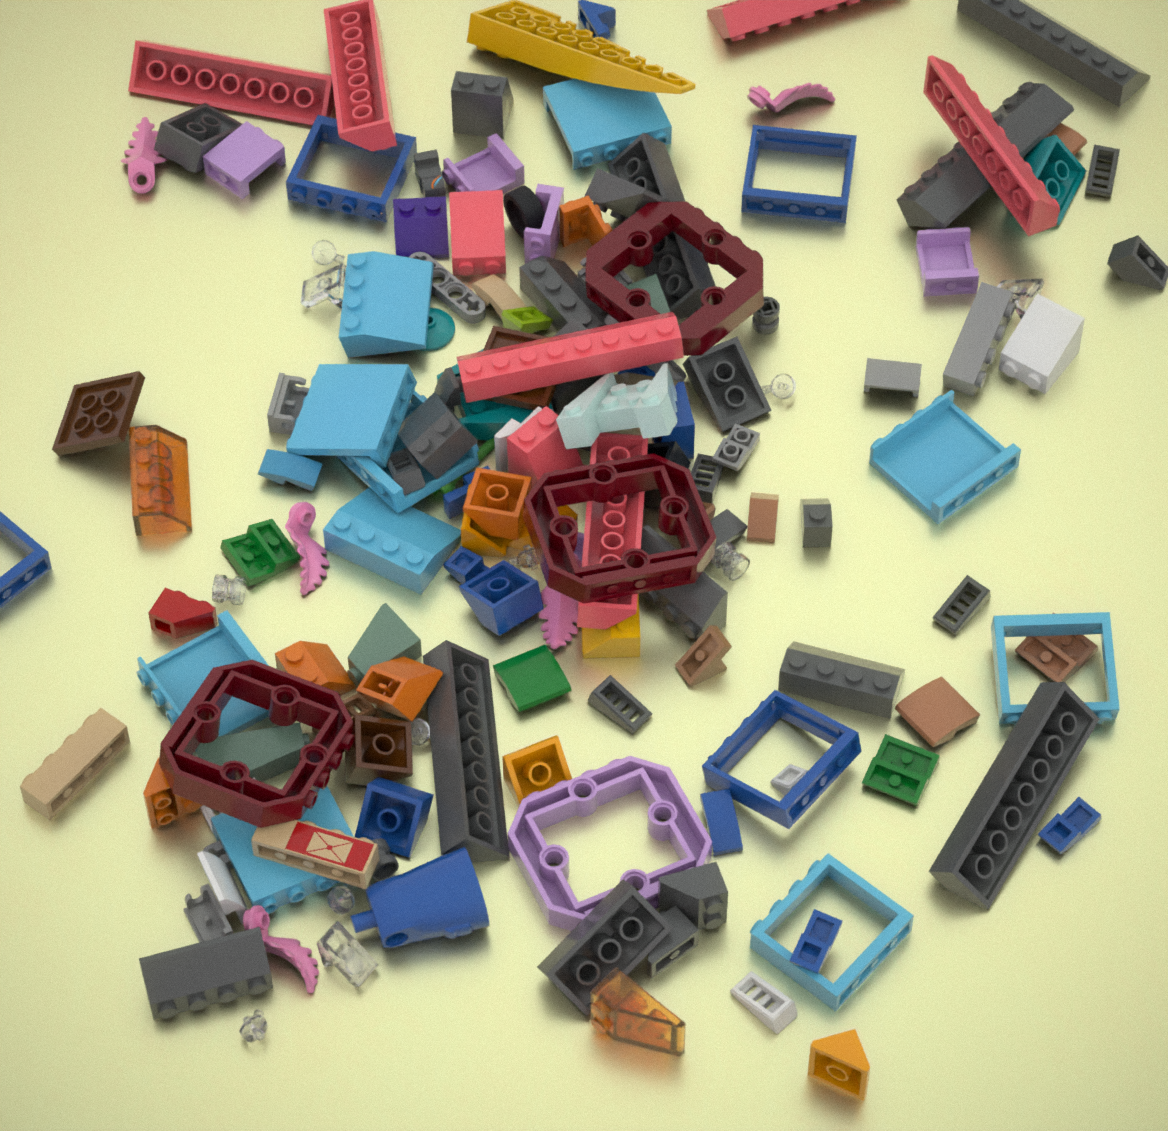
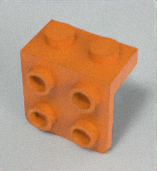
M589 196L559 205V240L563 247L586 239L593 246L612 231L610 224L603 221L599 206L597 204L594 205Z

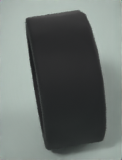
M520 186L506 193L503 198L505 212L518 235L524 238L526 227L541 229L545 212L535 193L527 186Z

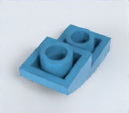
M267 449L258 475L282 485L285 481L312 491L319 476L322 463L296 454Z

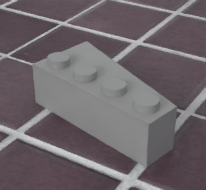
M981 282L943 372V386L972 396L975 395L978 387H983L987 375L986 369L994 361L998 344L1002 341L1015 310L1016 304L1012 302L1011 291Z

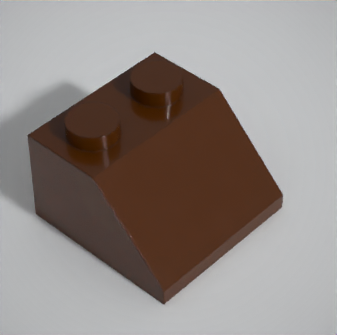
M354 715L351 734L355 735L354 742L349 751L345 750L346 783L367 786L369 782L378 777L390 781L411 777L413 774L411 722Z

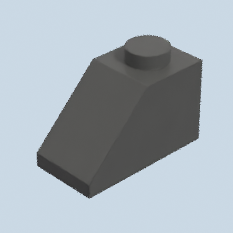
M1139 235L1113 244L1107 264L1123 281L1158 290L1164 289L1168 278V266Z
M800 499L803 547H831L833 526L829 499Z
M673 906L668 911L664 910L659 913L673 929L648 953V976L651 979L698 946L699 930L676 906Z

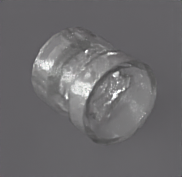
M726 541L715 549L714 557L710 562L716 568H722L724 575L729 580L734 581L746 572L750 565V560L743 553L738 554L736 552L737 548L730 541Z
M216 574L212 587V601L217 603L231 601L233 605H242L246 593V578L236 576L232 579L227 578L223 574Z

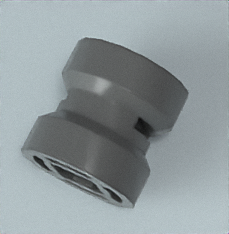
M768 296L764 297V306L753 314L752 326L758 333L771 334L778 329L780 305L777 300Z
M385 839L371 840L378 844L379 862L372 875V879L377 881L384 880L398 870L399 863L393 855H390V847Z

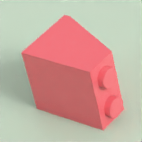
M503 191L449 192L453 275L506 274Z
M547 406L507 437L508 473L531 477V490L544 473L583 465L577 448H565L556 421L559 415Z

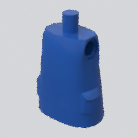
M465 847L435 858L403 874L370 885L365 889L370 910L350 916L355 933L376 927L381 944L386 948L398 947L441 936L455 939L456 937L472 934L474 930L490 926L484 897Z

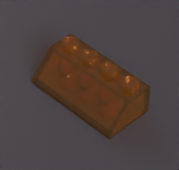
M158 425L129 427L132 516L136 536L192 531L187 439Z

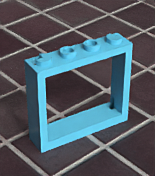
M1110 612L993 616L991 637L999 724L1016 725L1028 705H1010L1004 637L1101 634L1107 702L1084 703L1099 717L1098 724H1103V721L1116 720L1120 708Z
M828 853L821 861L816 860L810 866L807 875L802 880L798 879L793 883L788 895L783 900L779 899L772 905L769 915L763 921L759 919L750 930V948L836 1012L912 931L914 915ZM827 876L891 922L834 983L830 982L820 973L816 974L790 963L789 960L793 953L770 937Z

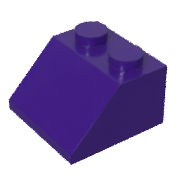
M446 196L393 199L396 255L409 258L415 252H425L432 258H449Z

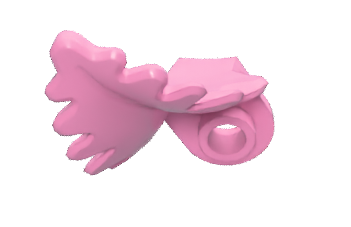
M812 83L785 89L774 100L770 98L771 94L762 86L757 88L751 86L749 89L750 93L747 96L748 100L758 108L764 109L766 107L776 113L792 102L805 97L816 96L832 103L835 101L833 93L829 92L827 87H822L821 84L812 85Z
M143 117L141 123L136 125L139 131L132 133L136 140L128 142L134 148L124 151V154L130 157L121 160L122 163L128 164L129 185L137 193H147L154 187L155 164L167 161L166 158L159 157V155H162L161 153L154 150L158 131H152L155 125L150 123L147 117ZM140 175H144L147 178L145 185L138 183L137 179Z
M308 502L294 504L289 511V519L285 525L291 540L297 547V552L302 556V561H300V566L303 568V571L300 573V577L303 578L300 582V593L302 595H306L309 591H314L316 589L314 584L320 585L322 583L320 575L325 577L327 571L321 565L329 566V561L322 556V554H327L326 549L308 535L316 517L314 506Z
M574 553L577 564L580 568L581 561L578 559V556ZM546 586L541 591V598L543 604L547 606L539 613V618L548 621L542 624L541 630L547 631L543 634V638L547 639L546 644H550L552 649H557L559 646H565V641H572L573 638L569 633H578V629L573 623H577L579 601Z
M260 905L247 909L243 916L245 930L260 927L266 952L278 955L293 964L304 979L307 993H313L315 985L318 983L315 976L319 974V970L313 966L318 964L317 960L307 956L312 953V950L299 946L300 941L297 939L268 936L270 923L268 913Z

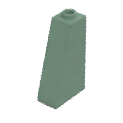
M294 723L290 726H276L218 736L213 742L200 743L196 750L199 758L219 766L228 761H240L249 768L250 778L255 777L256 780L264 782L296 768L299 764L301 749L305 745L310 744L308 733L302 734L301 724Z

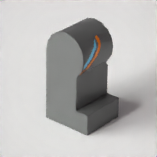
M437 149L414 153L415 173L423 198L446 196Z

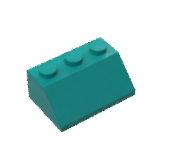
M1055 134L1042 139L1026 154L1024 161L1030 164L1037 179L1044 183L1046 191L1051 198L1058 202L1060 213L1058 214L1057 225H1059L1087 170Z

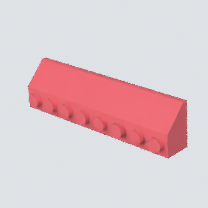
M359 0L323 9L339 137L371 152L397 146L381 25L374 0Z
M736 0L707 9L706 11L722 39L731 38L733 42L746 38L745 33L754 31L755 34L769 31V25L777 23L778 27L792 23L791 18L800 16L801 20L815 16L814 11L823 9V12H829L838 9L837 4L846 2V5H851L861 0Z
M135 40L129 92L200 105L206 103L211 107L313 125L317 115L330 117L335 102L331 74L147 40Z
M933 55L928 56L923 93L1026 234L1031 236L1056 226L1058 214L1060 213L1058 202L1048 194L1044 183L1034 175L1030 164L1025 162L1020 156L1016 145L1011 144L1004 129L998 126L992 118L990 110L985 109L979 101L977 93L968 86L964 75L959 73L953 64Z
M673 312L462 355L456 358L466 403L680 359L684 358L676 315Z
M600 433L591 446L590 465L635 457L637 455H647L648 438L643 439L642 435ZM645 491L615 496L606 503L587 502L581 567L621 560L626 550L632 548L641 549ZM638 594L585 604L579 602L577 627L607 629L635 615Z

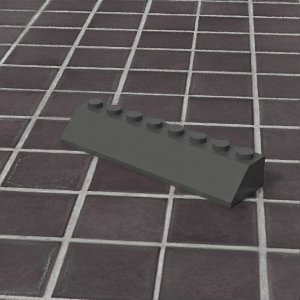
M958 0L957 10L1118 107H1121L1150 80L1151 75L1025 0Z
M1026 82L1020 85L1018 91L1011 97L1006 98L997 110L991 112L997 125L1004 129L1006 137L1011 144L1016 145L1020 156L1023 158L1074 111V108L1045 83ZM957 142L948 154L940 157L931 169L923 172L921 178L905 188L904 193L896 200L908 226L946 228L989 189L991 185L960 142Z
M644 132L608 163L611 174L641 186L671 202L685 201L665 143ZM674 231L653 246V260L648 265L643 266L646 277L654 274L657 275L670 311L676 315L677 319L690 317L700 309L702 292L709 287L716 286L709 265L703 258V253Z
M445 640L423 655V664L443 672L435 688L427 698L441 854L446 855L465 847L471 862L505 860L509 857L489 659Z
M1041 682L928 871L947 890L984 909L990 908L1099 721V717L1065 682Z

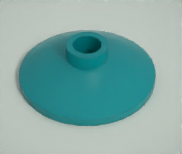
M430 307L426 349L418 350L434 351L445 347L451 342L455 334V323L448 313L441 309Z

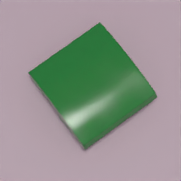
M273 519L248 525L247 533L222 540L220 547L248 587L285 571L300 560L299 554Z
M545 644L493 665L495 676L506 688L508 699L519 712L572 691L563 670Z
M885 734L876 756L871 760L862 785L917 806L935 772L940 755Z

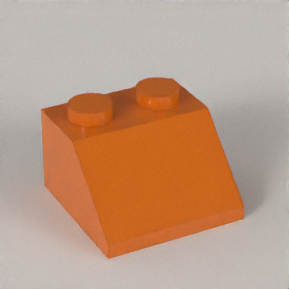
M477 467L463 506V512L490 536L518 540L524 524V499L531 491V477Z
M298 641L275 653L276 667L281 671L336 691L340 696L356 688V685L349 678L348 673L327 644Z

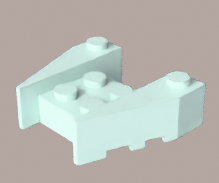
M664 363L652 381L643 380L634 385L617 384L613 373L605 374L566 405L556 419L565 448L573 449L592 446L600 433L640 428L643 439L669 435L677 424V406L675 403L677 401V392L668 364Z

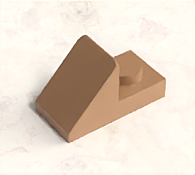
M710 625L675 666L688 685L695 686L727 669L721 659L732 646L718 626Z

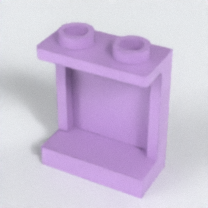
M246 121L203 156L206 175L241 199H244L250 194V181L274 162L283 166L286 163L285 148L279 140H274L265 134L261 128L255 127Z
M495 133L487 137V149L455 164L449 158L443 159L444 170L442 171L444 181L448 185L451 184L456 192L502 190L504 194L525 183L524 165L498 134Z
M544 184L537 185L536 196L543 207L545 217L541 229L525 228V264L541 255L550 258L555 257L559 243V205L564 204L563 187Z
M969 227L917 231L915 248L924 297L977 293L979 273L978 268H974L970 246L971 231Z

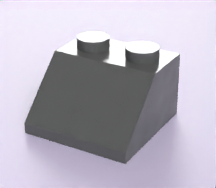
M717 861L658 877L659 913L664 910L668 911L673 906H676L698 930L705 928L714 929L726 923L728 890Z

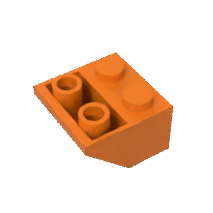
M403 656L372 665L356 691L376 708L413 722L443 672Z
M158 758L143 792L149 825L152 829L159 825H166L183 814L195 812L203 806L172 793L159 765Z

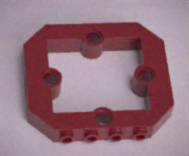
M687 201L649 202L586 251L585 281L587 298L619 323L659 315L660 313L651 307L650 294L646 290L641 288L629 290L613 277L630 264L637 267L648 265L653 260V246L674 231L702 252L703 258L707 263L719 265L736 278L725 289L717 286L705 289L701 294V308L679 325L684 356L703 355L764 306L763 258L759 252L751 250L743 244L739 237L731 235L719 222H714L700 208H695Z
M654 453L544 473L524 499L523 519L547 586L583 604L695 583L714 557L717 537L690 470ZM659 489L662 501L659 510L658 526L665 534L677 535L682 549L648 555L644 550L632 548L623 553L621 560L579 568L573 553L577 547L578 523L570 516L559 515L557 507L588 501L606 503L615 496Z
M247 660L213 667L162 740L159 765L172 793L260 828L301 819L308 808L312 809L314 807L318 791L326 788L332 769H338L343 752L351 749L355 735L351 734L353 720L338 692L258 661ZM232 696L269 710V719L278 726H290L298 721L320 730L313 742L301 749L299 764L282 790L250 778L249 768L240 761H228L219 766L193 755L200 743H210L218 738L221 712Z

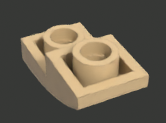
M494 274L471 285L476 294L485 302V307L492 305L501 319L503 310L527 307L515 291Z

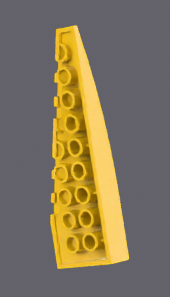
M510 0L470 13L467 43L476 45V48L482 51L495 52L500 58H511L552 73L582 81L630 90L683 94L695 89L696 86L695 83L673 72L663 73V67L657 64L647 65L646 59L639 55L635 56V58L631 57L629 50L603 37L593 38V32L587 29L577 30L576 24L571 21L561 22V16L519 0Z

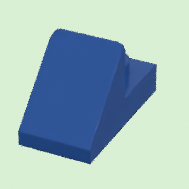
M579 0L578 20L584 29L593 32V38L603 37L608 40L610 38L609 29L616 25V10L613 7Z

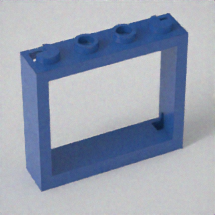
M317 115L286 180L287 198L298 203H306L319 206L320 208L366 217L371 220L387 222L393 209V199L398 198L414 163V153H417L416 137L395 132L397 146L372 152L398 158L381 197H376L303 180L320 141L371 152L341 139L338 134L337 119Z
M753 125L742 191L741 212L846 223L857 135ZM759 149L846 158L841 197L753 188Z
M0 511V532L28 554L27 557L0 577V608H2L52 569L48 551Z
M774 690L764 701H761L759 707L749 717L742 721L738 729L723 741L715 753L707 757L708 760L702 765L707 786L717 791L730 789L733 800L790 829L862 750L857 731ZM782 718L832 744V746L779 802L727 773L778 719Z

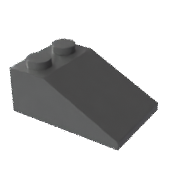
M204 103L161 122L154 150L161 153L164 158L182 165L185 170L196 173L204 169L203 156L239 128L242 123Z
M597 168L585 196L590 197L594 205L597 204L602 212L606 213L609 209L611 210L610 216L623 222L649 202H671L641 186Z
M738 337L711 347L703 355L689 356L683 363V367L694 390L721 432L733 428L735 423L740 425L772 411Z
M436 392L402 422L398 433L408 450L436 479L440 478L478 442Z

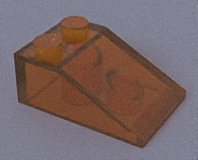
M617 967L591 990V1023L599 1033H606L616 1041L679 1057L685 1053L686 1023Z

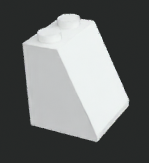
M1037 294L1003 348L1000 356L999 370L1007 376L1027 384L1030 388L1046 394L1079 353L1085 318Z

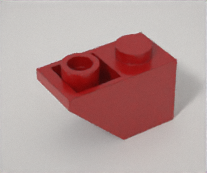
M166 587L148 612L151 629L174 639L213 629L218 624L216 608L209 602L198 601L188 597L181 591H173Z

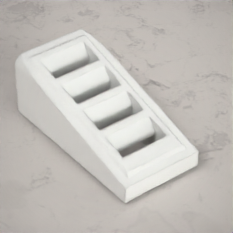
M752 971L730 990L731 995L776 1034H779L798 1015L793 1000ZM757 986V988L749 996L746 995V993L751 988ZM763 994H766L763 998L756 1002V1000L759 999ZM772 1002H774V1004L767 1010L766 1008H767Z

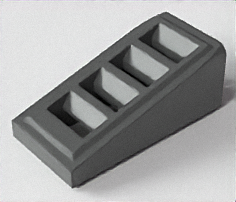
M1094 144L1085 193L1111 197L1120 149ZM1097 160H1102V161H1107V162H1112V163H1111V165H1110V164H1105V163H1099V162H1096V161H1097ZM1095 167L1110 170V173L1095 170ZM1094 175L1109 178V180L1107 181L1093 177ZM1092 183L1106 185L1107 189L1094 187Z
M408 448L390 454L387 462L388 470L392 479L403 488L404 495L425 487L426 484L421 470Z
M698 453L691 475L695 485L709 486L696 485L702 502L713 504L724 466L713 462V456ZM702 463L715 465L716 467L703 465ZM700 469L714 472V474L700 471ZM698 477L708 478V479H711V481H710V480L701 479V478H698Z
M967 575L932 617L933 620L956 635L991 598L990 590ZM970 592L977 598L973 600L966 593ZM960 599L964 600L965 602L970 604L969 608L965 607L958 601ZM953 606H955V607L958 608L960 611H962L964 614H963L962 616H960V615L957 614L955 611H953L951 608H952ZM946 613L957 620L955 625L944 618Z
M611 675L591 692L587 700L596 709L632 734L653 714ZM607 693L612 695L609 699L605 697ZM617 699L620 700L621 703L616 707L612 704ZM626 705L631 708L625 714L621 712ZM635 712L638 713L640 716L634 722L629 720Z

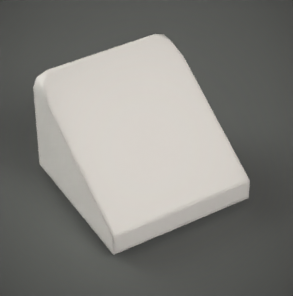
M789 764L770 781L771 785L785 796L809 770Z

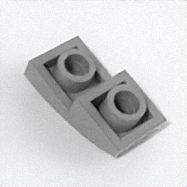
M735 423L727 439L723 438L712 461L738 471L759 442L760 433Z

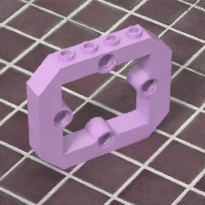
M633 756L614 759L601 768L587 770L581 776L568 781H560L554 787L541 792H533L522 799L508 831V848L548 924L572 931L614 888L578 902L567 882L569 877L568 851L560 845H547L540 830L574 816H590L596 811L598 806L635 791L641 790L650 806L648 808L647 825L650 836L659 841L669 840L680 860L648 874L640 869L628 870L620 877V881L623 879L634 888L640 889L638 892L657 909L658 877L709 864L712 857V840L670 767ZM584 795L588 797L580 798L578 796ZM660 819H665V820H667V821H665V822H660V821H658V820H660ZM553 863L559 864L558 866H555V867H554V866H550V864H553Z

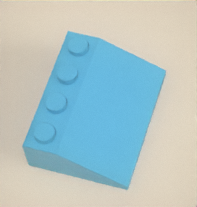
M376 251L348 254L339 329V340L348 358L426 349L433 262Z
M369 487L336 511L324 527L323 536L327 551L422 595L460 543L461 530L411 506L397 514Z

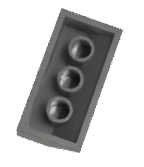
M541 255L519 267L521 290L541 312L553 319L552 325L558 332L575 317L586 329L607 325L604 319L608 313L587 298L586 285L564 261Z
M649 525L643 527L641 550L647 552L648 555L677 550ZM702 572L695 583L642 593L648 603L655 604L662 610L664 616L668 620L676 622L689 638L697 640L710 625L718 626L720 630L726 626L728 592L704 572Z
M793 641L787 647L779 671L778 690L891 719L905 669Z
M622 879L537 968L576 1007L588 1016L673 927L631 884Z
M260 927L139 958L153 1020L171 1018L177 1013L188 1010H201L207 1005L218 1002H231L237 997L249 994L258 995L267 989L273 988L271 971Z

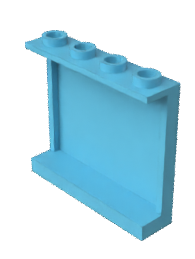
M571 79L543 87V105L546 111L552 112L572 154V167L574 170L613 160L643 132L660 140L665 145L672 142V125L655 92L611 87L578 79Z
M319 364L315 375L312 377L308 394L303 400L299 417L295 420V427L291 437L287 440V452L299 456H370L371 460L379 467H386L417 384L409 365Z
M414 390L403 421L427 400L424 395L420 396ZM397 435L391 453L407 448L399 435ZM476 443L438 479L427 471L415 458L426 485L404 495L403 488L392 479L387 465L386 467H379L371 460L370 456L336 457L398 514L478 466L477 452H479V448Z
M950 390L943 396L936 397L932 404L923 410L920 409L915 412L911 419L895 426L891 433L884 438H878L870 447L869 464L937 524H940L1019 467L1021 449L1014 443L1007 448L1002 446L953 403V390Z
M228 610L217 615L219 626L156 660L146 664L141 656L137 658L139 670L136 673L138 679L144 687L147 685L150 687L152 698L157 706L163 705L166 709L167 719L172 726L213 667L247 660H255L268 665ZM232 696L221 712L218 736L244 731L269 717V710Z
M328 786L324 790L320 789L314 807L312 809L308 808L303 817L298 820L302 822L310 821L319 827L329 830L337 829L346 835L354 837ZM224 813L211 817L213 834L217 841L220 840L252 907L260 905L270 914L283 905L299 902L305 896L317 891L328 890L334 884L340 882L254 856L251 839L257 826Z

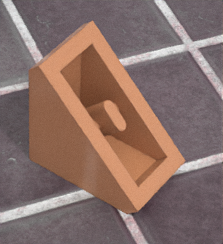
M751 492L747 541L775 543L779 494Z

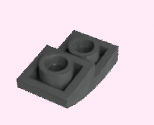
M449 367L440 376L434 392L454 412V406L461 404L460 393L464 392L460 376L455 377L452 367Z
M728 509L710 520L717 537L714 557L724 552L727 544L743 535L748 527Z

